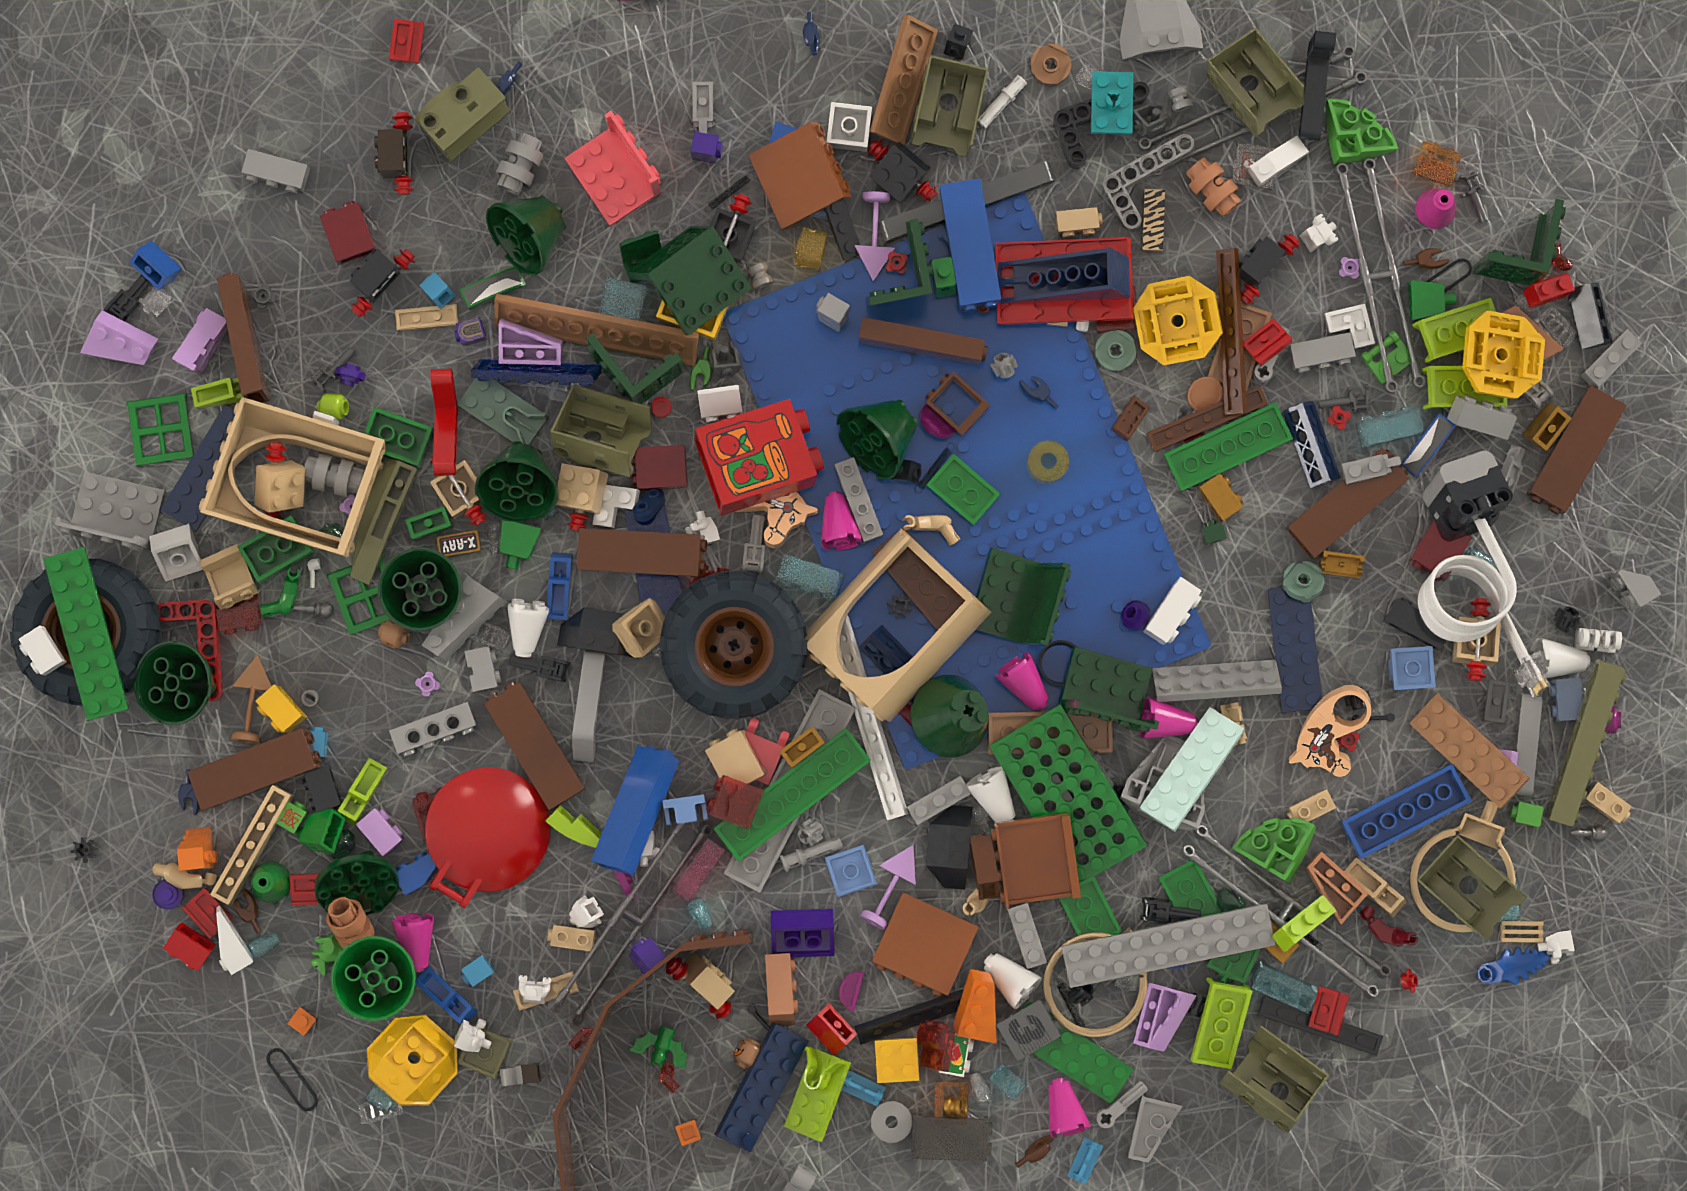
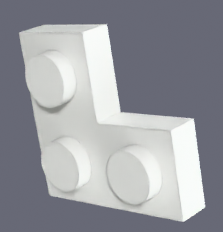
M1365 304L1324 314L1329 334L1349 330L1354 349L1375 344Z
M606 485L600 514L594 513L592 525L614 528L618 508L633 510L634 505L639 500L640 490Z

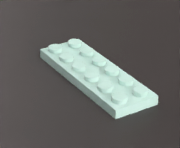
M1209 707L1144 800L1140 810L1175 832L1245 732V729Z

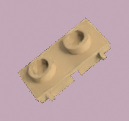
M1238 702L1220 705L1223 716L1245 729L1244 724L1240 725L1239 722L1243 720L1241 706H1239ZM1245 732L1242 734L1236 745L1246 743L1245 739H1247Z

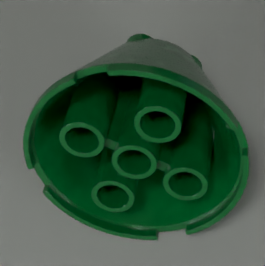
M543 195L535 198L494 203L486 211L487 227L496 246L501 245L507 253L504 257L514 267L531 276L538 275L544 270L563 230L566 229L561 215L563 212L562 208L557 203L553 204Z
M898 399L896 401L889 400L847 408L838 415L836 424L840 425L841 431L838 435L851 458L854 457L856 463L866 472L872 471L878 474L876 478L887 480L893 478L899 472L918 426V421L906 409L905 403Z
M514 441L479 472L475 482V495L481 501L480 505L491 515L504 521L526 523V520L542 519L554 509L558 500V486L542 457V452L531 445Z
M415 547L396 554L384 566L378 581V598L385 614L397 625L413 631L431 630L444 624L455 613L462 594L461 578L451 560L436 550L424 547ZM426 587L425 593L421 594L419 592L420 589H425Z
M167 641L155 645L143 655L136 668L138 672L136 681H134V692L137 702L143 712L158 723L181 725L193 720L202 712L211 694L216 689L213 675L203 655L196 648L184 642Z
M941 675L928 680L916 692V697L910 710L911 725L919 742L928 751H932L945 758H956L972 752L982 742L988 728V707L981 692L970 681L956 675Z

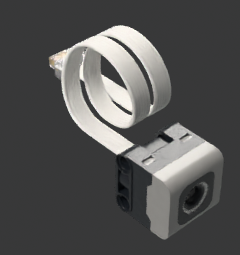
M1480 451L1442 465L1424 490L1423 499L1441 536L1445 540L1453 541L1480 532L1499 572L1490 563L1475 556L1457 555L1447 558L1435 567L1421 586L1418 594V608L1423 621L1434 634L1453 642H1467L1481 638L1492 631L1501 621V625L1521 663V666L1514 668L1513 671L1521 687H1527L1532 698L1541 696L1547 687H1550L1545 677L1548 669L1539 652L1531 655L1528 654L1508 614L1516 598V581L1490 529L1498 519L1500 511L1506 509L1512 501L1513 493L1494 456L1488 451ZM1452 571L1450 575H1459L1474 581L1485 592L1497 616L1477 623L1462 622L1452 618L1442 609L1436 598L1434 579L1440 577L1445 572Z

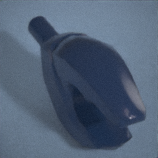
M807 12L808 23L804 24L803 38L806 46L810 47L811 54L815 56L818 54L820 37L817 25L812 19V12Z
M518 61L511 72L507 70L497 83L496 87L503 95L513 86L517 78L515 74L522 66L520 61Z
M1031 376L1033 382L1038 386L1034 390L1029 385H1026L1024 381H1019L1022 390L1027 396L1039 402L1047 401L1054 409H1057L1059 405L1049 397L1051 394L1050 389L1042 379Z
M185 769L186 784H181L179 788L178 801L181 808L185 811L186 799L191 798L193 815H197L199 804L187 773L190 769Z

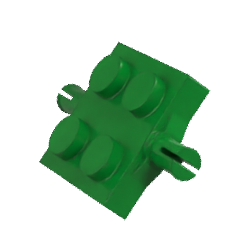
M1260 949L1209 959L1206 967L1215 970L1221 975L1219 983L1223 981L1226 984L1228 979L1245 984Z

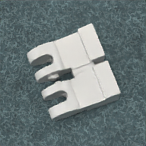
M1577 628L1575 630L1574 648L1584 651H1594V648H1596L1595 652L1615 653L1616 650L1621 648L1622 633L1619 631Z

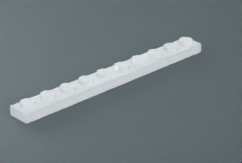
M847 615L840 635L841 659L847 673L867 677ZM848 692L852 706L856 708L854 713L867 755L871 759V769L886 818L890 820L907 815L908 810L881 722L873 714V710L869 707H863L856 701L855 697L857 695L855 693Z

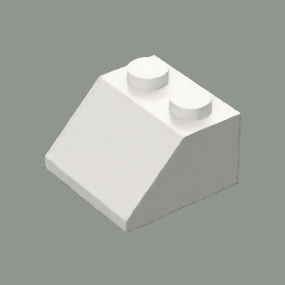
M739 385L697 390L701 418L706 420V423L719 421L718 418L722 417L730 418L743 414Z
M189 524L149 536L151 552L165 582L203 570L199 562L202 560L199 547Z

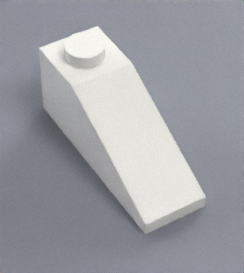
M1295 136L1252 164L1247 172L1256 185L1261 187L1308 154L1309 151L1299 137Z
M218 906L216 908L221 958L219 962L225 971L229 970L230 974L233 975L253 963V955L222 907Z

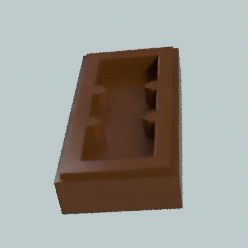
M1132 396L1111 427V430L1128 441L1150 407L1136 396Z

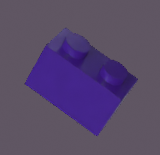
M694 131L691 146L692 160L716 164L717 158L721 159L723 151L719 136Z
M642 938L631 948L632 953L629 955V958L642 974H645L666 957L651 938H648L646 941Z

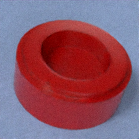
M657 397L652 401L651 411L654 416L665 418L671 413L672 406L667 398Z

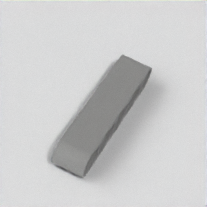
M1523 693L1519 695L1513 751L1519 752L1517 767L1530 779L1515 795L1532 796L1542 711V696Z

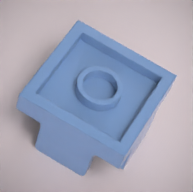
M1432 646L1390 649L1388 668L1389 680L1392 681L1393 691L1436 688Z
M704 794L662 800L666 826L671 825L669 810L673 808L677 824L697 822V805L700 804L702 805L703 819L708 820L706 797Z

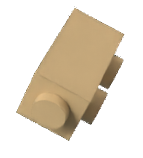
M1097 207L1056 211L1055 214L1057 235H1062L1063 238L1074 237L1076 233H1083V236L1094 235L1095 231L1099 230V225L1103 224L1102 214L1098 213Z
M1593 782L1588 789L1585 799L1586 803L1615 824L1621 821L1624 823L1631 814L1629 812L1632 807L1599 782Z
M1325 789L1288 807L1289 813H1287L1288 819L1297 818L1309 822L1335 809L1336 806L1328 790Z
M553 925V929L549 928L547 941H551L550 946L590 951L594 946L596 930Z

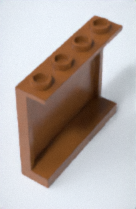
M809 122L749 154V158L781 229L789 230L805 218L844 198L851 197L849 184L843 180L841 175V166L837 161L835 162L832 155L834 153L833 149L824 137L825 131L817 122Z
M1068 812L994 823L995 829H991L992 841L997 842V849L994 850L995 861L1000 863V870H997L999 882L1003 884V890H1000L1001 903H1005L1006 908H1010L1009 905L1071 896L1073 899L1081 898L1071 820Z
M902 892L871 961L875 962L874 967L886 971V968L894 971V976L902 980L905 977L912 979V984L922 989L924 986L932 988L931 993L940 997L944 994L948 996L979 927Z

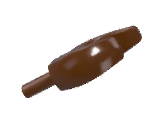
M1428 248L1420 251L1416 255V259L1403 261L1404 266L1417 264L1420 268L1437 269L1448 264L1450 260L1433 261L1432 255L1439 254L1442 251L1437 248Z
M242 889L248 906L243 908L239 900L236 899V912L246 923L251 922L256 934H258L261 930L255 920L258 918L257 903L248 890Z
M1047 1135L1033 1142L1029 1149L1025 1151V1157L1015 1163L1016 1167L1019 1168L1027 1161L1033 1163L1044 1158L1050 1151L1049 1143L1054 1138Z

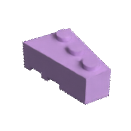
M207 308L204 312L201 311L197 317L196 324L189 331L172 359L179 365L201 376L228 330L226 319Z
M102 310L95 319L80 353L144 365L150 357L158 338Z
M502 318L500 319L499 364L561 365L563 360L562 339Z
M1149 983L1133 1044L1164 1052L1196 995Z

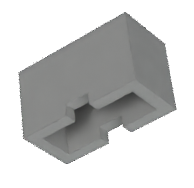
M487 646L464 651L467 666L473 670V675H470L472 691L477 693L499 688L498 683H501V676L499 670H495L494 663L497 662L495 650H491V647Z

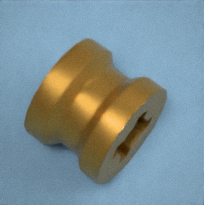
M947 1096L945 1098L944 1112L947 1117H953L954 1115L958 1117L966 1116L968 1103L965 1096L957 1098Z

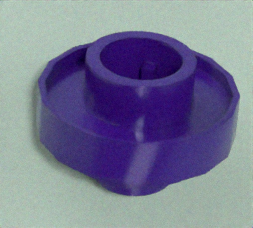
M345 363L344 367H336L335 374L339 376V380H342L343 385L354 387V384H359V381H365L366 377L365 373L360 372L361 367Z
M1132 600L1127 603L1121 613L1122 624L1133 631H1139L1144 628L1150 619L1148 605L1139 600Z
M164 879L154 886L152 898L158 907L170 910L181 904L184 898V891Z

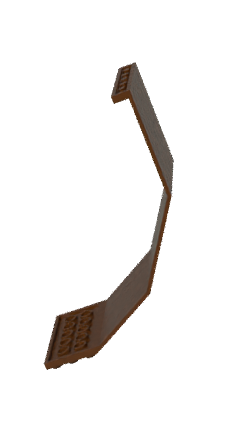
M747 929L734 930L732 935H727L726 931L715 932L708 938H706V934L693 935L689 937L688 941L605 1004L553 1114L561 1191H576L567 1106L616 1002L680 952L751 943L753 941L752 932L748 933Z

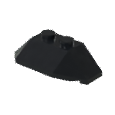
M584 607L560 626L557 646L634 658L626 652L623 644L615 632H613L612 624L624 615L622 613Z
M951 805L929 824L926 867L944 888L965 890L972 807Z

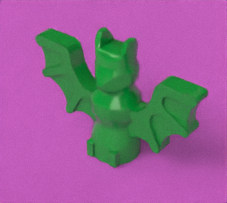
M660 1026L658 1035L648 1031L644 1037L636 1038L634 1046L630 1049L632 1052L643 1054L647 1047L654 1045L655 1051L652 1054L650 1066L653 1063L660 1065V1070L665 1061L666 1052L671 1050L673 1064L681 1068L687 1067L686 1058L688 1054L682 1049V1041H673L672 1038L675 1030L668 1027Z

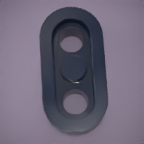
M655 488L647 491L633 507L634 518L640 522L652 519L665 504L664 492Z

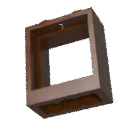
M953 372L951 375L947 373L939 381L941 386L937 390L932 389L926 395L927 401L925 405L962 438L987 411L990 404L956 373ZM952 382L978 404L977 408L960 426L934 404Z
M976 835L974 838H970L979 900L1000 897L999 878L991 835Z

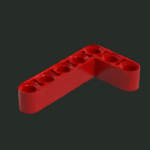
M452 368L431 369V387L435 405L434 476L456 475L458 403Z
M210 600L176 601L158 604L160 615L165 607H169L171 611L167 618H163L161 615L159 620L163 622L197 621L198 651L203 655L208 666L215 668L213 678L217 692L208 701L216 702L220 700L223 695L218 606ZM210 604L212 606L211 613L204 615L203 607ZM185 606H190V615L183 616L182 609ZM207 625H212V634L206 636L204 628ZM212 645L214 653L208 657L205 654V649L207 646Z

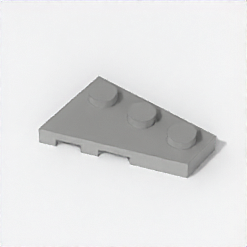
M1141 1096L1128 1158L1149 1163L1183 1106Z

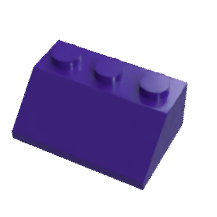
M833 909L771 911L772 954L790 953V957L834 956Z

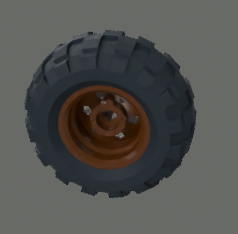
M89 558L103 614L108 618L106 625L125 694L131 693L134 690V681H136L138 672L136 668L139 661L149 649L162 641L159 620L161 615L157 603H155L149 593L150 590L129 570L110 561ZM44 569L40 576L28 583L22 591L23 595L19 603L15 604L11 617L13 619L12 632H10L11 647L15 651L16 663L22 674L26 675L36 689L56 701L83 706L47 571ZM40 625L46 628L67 661L46 676L40 673L37 674L30 665L32 663L29 655L25 656L19 647L21 645L19 638Z
M745 571L714 573L700 578L689 585L677 596L670 606L663 621L660 635L662 666L667 679L677 694L698 711L709 716L739 720L741 718L755 717L766 713L783 702L800 681L808 655V640H805L807 636L806 625L793 599L771 580ZM743 621L745 624L744 628L738 629L736 626L737 622ZM718 625H722L724 627L723 633H718L716 631V627ZM752 637L758 638L756 645L750 642ZM733 639H737V643L740 645L739 648L735 647V650H732L728 644ZM710 646H717V652L711 653L709 650ZM751 657L752 662L745 664L744 658ZM730 661L731 667L727 669L723 666V663Z

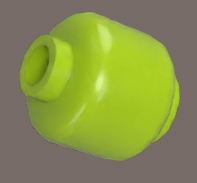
M327 393L317 402V411L333 416L337 420H342L349 412V402L342 394Z

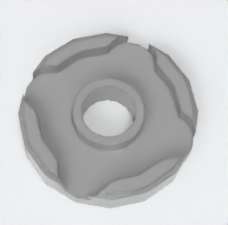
M886 1101L879 1104L873 1111L871 1128L880 1140L896 1143L905 1139L910 1133L912 1116L908 1108L902 1103ZM889 1116H895L898 1120L897 1125L893 1128L886 1125L885 1121Z

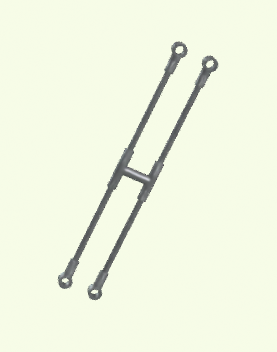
M1352 46L1344 47L1341 52L1329 58V64L1343 59H1351L1355 54V49ZM1345 50H1351L1352 55H1346ZM1306 69L1295 73L1296 77L1299 78L1305 75ZM1363 71L1357 72L1354 77L1327 90L1325 97L1341 89L1345 90L1356 84H1364L1367 80L1366 73ZM1362 75L1364 77V80L1359 81L1357 79V76ZM1226 104L1164 133L1160 132L1151 138L1143 137L1140 139L1138 146L1141 150L1146 151L1151 145L1164 140L1165 137L1230 109V107ZM1288 109L1287 111H1285L1284 113H1282L1281 115H1279L1278 117H1276L1275 119H1273L1271 122L1276 121L1277 118H1279V117H1281V116H1283V115H1286V114H1288V113H1290V112H1292V111H1295V110H1290V109ZM1245 125L1238 131L1195 149L1191 154L1160 170L1159 173L1153 174V176H1160L1163 171L1176 166L1177 163L1251 131ZM1142 141H1147V142H1148V146H1147V147H1143V146L1141 145V142H1142Z
M1368 158L1362 163V169L1367 174L1369 186H1371L1387 254L1388 270L1369 273L1349 193L1348 166L1344 163L1338 164L1335 168V174L1339 177L1342 191H1344L1359 256L1358 263L1366 297L1369 300L1384 365L1383 372L1386 381L1384 390L1386 393L1392 394L1398 389V384L1394 381L1391 366L1388 364L1371 281L1391 278L1411 358L1412 386L1420 389L1425 385L1426 380L1421 376L1419 363L1416 361L1400 292L1402 289L1394 255L1391 252L1377 192V180L1374 172L1376 163L1373 159ZM1366 163H1370L1372 168H1368ZM1339 167L1344 169V173L1339 171ZM1416 379L1421 380V385L1416 383ZM1392 384L1394 386V390H1390L1388 385Z
M702 822L699 825V832L693 839L691 847L651 905L647 906L639 918L627 909L641 885L686 823L675 824L671 830L672 833L630 894L626 895L607 923L608 926L566 987H563L556 999H552L548 1003V1009L552 1013L558 1014L561 1012L562 1003L570 993L569 990L612 928L614 929L621 917L634 924L633 929L627 936V940L587 998L582 1001L576 1011L571 1012L568 1016V1021L573 1026H578L582 1023V1016L589 1007L590 1001L631 941L635 940L654 912L653 909L695 848H698L703 839L712 834L713 827L709 823Z
M1200 825L1198 830L1193 831L1196 839H1203L1212 847L1219 849L1286 902L1279 916L1269 910L1271 922L1279 928L1286 924L1285 920L1293 908L1299 913L1306 908L1219 844V841L1208 833L1205 826ZM1186 845L1180 851L1183 859H1190L1200 868L1206 869L1253 906L1260 905L1207 865L1206 861L1195 853L1192 846ZM1322 922L1319 925L1365 960L1364 962L1376 971L1379 978L1384 979L1390 975L1391 969L1388 965H1381L1372 957L1365 955ZM1305 938L1300 940L1301 943L1349 978L1354 985L1364 992V996L1367 999L1371 1000L1378 995L1379 991L1376 986L1368 985L1357 976H1353Z

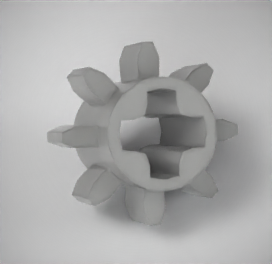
M1007 353L997 354L994 357L995 363L990 364L996 377L1000 376L1001 378L1011 377L1015 373L1014 368L1018 367L1013 355H1008Z
M809 818L798 826L800 829L798 837L803 843H810L813 846L823 839L821 835L823 827L818 821L812 822Z

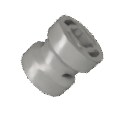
M1187 86L1178 87L1168 92L1169 99L1173 102L1172 109L1174 113L1193 107L1192 100L1188 99L1189 91Z
M760 263L747 269L748 275L753 277L752 285L755 290L773 283L771 276L766 273L768 270L766 263Z

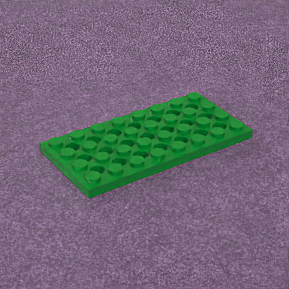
M1061 703L989 745L1032 817L1069 813L1072 835L1078 839L1074 849L1079 883L1096 876L1147 846L1137 826ZM1050 727H1057L1060 734L1057 737H1051L1048 734V729ZM1038 737L1041 739L1042 745L1035 748L1031 746L1030 739ZM1062 744L1068 745L1071 750L1070 753L1067 755L1061 754L1058 750L1059 746ZM1014 748H1021L1024 751V755L1021 758L1014 757L1012 754ZM1049 755L1052 757L1053 762L1050 765H1044L1041 762V757ZM1072 762H1078L1081 765V770L1076 773L1072 772L1069 765ZM1031 765L1035 769V773L1028 776L1024 774L1023 767ZM1053 773H1061L1063 781L1061 783H1054L1051 779ZM1089 780L1092 783V788L1089 790L1082 789L1080 786L1081 781ZM1042 783L1045 785L1046 790L1043 793H1037L1034 790V785ZM1065 790L1072 791L1074 793L1073 800H1064L1062 793ZM1095 797L1103 801V805L1099 808H1095L1091 804V800ZM1046 801H1054L1056 809L1053 811L1047 810L1044 806ZM1082 808L1085 811V815L1082 818L1075 817L1073 814L1074 809ZM1110 815L1113 817L1114 822L1111 825H1105L1102 822V817ZM1088 825L1096 829V833L1092 836L1086 835L1084 832V828ZM1115 833H1122L1125 839L1121 843H1116L1112 836ZM1103 843L1106 845L1107 850L1104 853H1098L1095 850V845ZM1080 853H1085L1089 860L1086 863H1080L1077 860V856Z

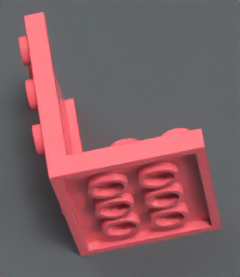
M609 111L605 114L608 129L564 159L611 227L661 193L659 186L661 181L656 168L653 165L649 166L645 161L648 157L643 149H637L634 142L636 139L632 133L625 130L626 127L619 114L614 115L612 111Z

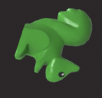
M334 934L316 936L314 939L316 943L320 944V949L313 950L312 954L319 957L313 958L311 965L319 970L323 976L327 973V962L335 961L343 950Z

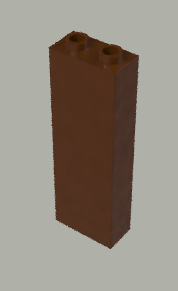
M226 273L222 277L217 278L241 394L244 398L257 402H268L270 399L246 288L238 274Z
M862 317L858 344L980 366L981 361L985 362L988 346H984L985 340L865 317Z
M1592 385L1588 386L1570 416L1572 419L1560 433L1526 493L1531 496L1530 499L1537 504L1543 503L1549 506L1548 510L1557 515L1559 513H1566L1627 405Z
M1383 447L1372 455L1387 454L1388 459L1394 457L1388 449L1384 450ZM1402 465L1391 467L1392 472L1384 476L1347 485L1344 479L1286 527V530L1313 560L1409 480L1407 477L1408 472Z
M579 528L577 570L702 577L706 571L704 552L707 551L708 543L704 535Z
M514 681L505 686L504 689L506 691L498 695L496 692L487 697L488 702L484 705L545 805L551 811L586 788L520 682L516 684Z
M301 728L187 771L200 810L212 809L320 768L322 760L317 750L314 751L312 743L315 740L312 732L308 731V728Z

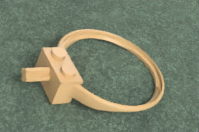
M1487 800L1480 818L1465 813L1460 826L1447 829L1430 838L1421 847L1413 861L1410 873V887L1414 901L1428 920L1443 929L1454 932H1473L1466 925L1449 923L1435 916L1426 907L1420 896L1417 883L1420 863L1428 850L1439 841L1456 836V832H1459L1458 835L1497 849L1506 866L1508 879L1515 885L1514 866L1501 843L1505 828L1492 823L1498 806L1492 801Z
M1129 927L1122 933L1131 932L1132 930ZM1102 932L1086 933L1068 940L1063 945L1111 936V934ZM1061 946L1056 950L1045 970L1043 990L1046 1003L1052 1015L1061 1025L1082 1036L1103 1037L1123 1030L1134 1021L1142 1010L1147 994V972L1140 973L1139 992L1136 1003L1123 1020L1107 1028L1088 1029L1067 1020L1057 1009L1053 1001L1050 986L1051 975L1056 962L1063 954Z

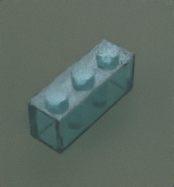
M1412 406L1400 408L1401 412L1393 414L1391 410L1380 413L1381 417L1373 418L1370 415L1360 418L1361 422L1356 424L1361 448L1425 432L1419 408L1413 409Z
M784 554L777 578L782 580L781 584L793 587V584L801 586L800 590L809 593L816 590L821 592V597L832 599V596H839L846 573Z
M1261 961L1251 978V988L1305 1013H1309L1317 998L1316 986Z

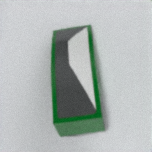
M512 267L459 290L469 310H472L486 302L494 301L496 294L506 295L525 286L526 283L520 271L516 267Z

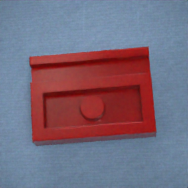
M394 19L389 54L390 61L419 64L424 22Z
M1273 318L1243 342V348L1261 367L1291 344L1293 339Z
M319 873L290 874L291 905L319 904L314 891L315 881Z
M203 888L182 909L211 939L218 933L216 908L221 906L230 921L233 917L215 897L210 895L211 893L207 888Z
M1319 986L1309 1027L1339 1035L1350 995Z

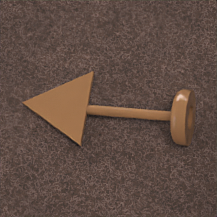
M257 654L232 686L250 689L244 732L237 731L231 735L232 741L243 744H260V736L249 732L255 690L267 691L271 687Z

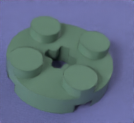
M1124 331L1106 332L1096 343L1095 357L1104 369L1120 372L1133 363L1136 357L1135 342ZM1119 346L1121 354L1113 356L1110 348Z
M1308 561L1298 564L1296 562L1292 563L1284 572L1282 588L1292 598L1308 603L1318 597L1323 590L1325 583L1322 576L1323 572L1317 565ZM1306 578L1307 584L1300 583L1298 579L1303 580Z

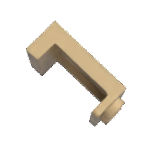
M237 544L199 561L214 594L213 599L220 610L230 608L235 603L250 599L253 595L259 593L249 566L240 553Z
M737 728L726 734L728 738L722 741L718 738L709 743L710 748L705 750L728 794L768 774L765 766H761L745 736V730L738 731Z

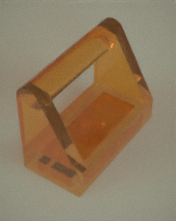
M935 1081L934 1124H967L968 1110L965 1117L943 1119L944 1087L960 1086V1096H965L968 1103L969 1082Z

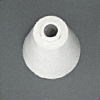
M1537 638L1530 651H1534L1531 660L1542 679L1583 672L1590 665V656L1586 651L1544 638Z
M1001 766L988 769V773L984 775L980 773L966 783L971 794L995 823L1011 821L1016 816L1006 774Z
M998 953L995 955L990 954L984 961V970L991 974L994 984L1014 1009L1022 1006L1028 1000L1029 994L1035 991L1042 981V978L1036 973Z

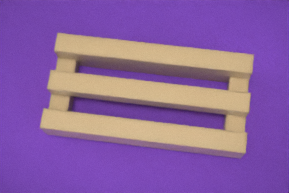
M1500 921V942L1543 943V922ZM1505 925L1538 926V930H1507ZM1505 934H1538V938H1505Z

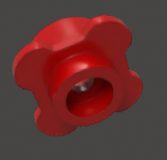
M890 252L888 254L889 262L886 265V270L888 272L898 271L900 274H903L906 271L905 262L908 260L907 255Z
M1334 406L1332 414L1327 418V422L1338 427L1339 430H1343L1346 428L1347 420L1351 418V413L1341 410L1340 406Z
M1350 732L1341 736L1337 740L1339 748L1344 747L1349 752H1353L1356 749L1355 745L1357 740L1360 739V735L1357 732Z
M1407 969L1406 973L1401 975V986L1403 989H1410V992L1414 993L1415 987L1418 986V977L1412 973L1411 969Z

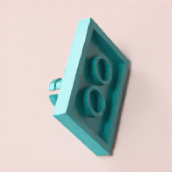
M1092 71L1091 134L1132 135L1134 72Z

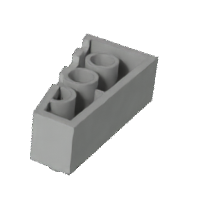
M467 576L462 583L461 599L455 613L444 624L432 629L422 646L447 661L465 643L467 638L472 634L474 635L486 620H490L495 615L494 613L508 602Z

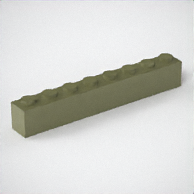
M1596 659L1545 815L1549 820L1572 827L1579 820V807L1581 802H1584L1586 799L1587 791L1585 789L1587 783H1590L1593 778L1592 768L1600 756V751H1598L1600 743H1603L1606 738V725L1612 720L1613 712L1611 710L1613 704H1616L1619 698V685L1623 684L1625 680V668L1620 665Z

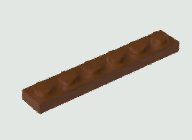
M1260 385L1246 391L1247 413L1268 405ZM1223 400L1149 431L1146 435L1153 451L1156 452L1245 414L1225 415Z

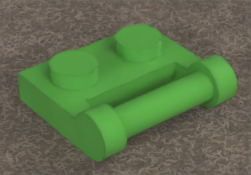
M1393 330L1383 342L1385 349L1391 344L1396 346V349L1387 355L1388 364L1391 366L1392 375L1394 376L1411 363L1409 350ZM1377 344L1368 352L1364 351L1360 356L1382 385L1386 382L1383 372V361L1381 359L1375 364L1372 358L1380 353L1379 344Z

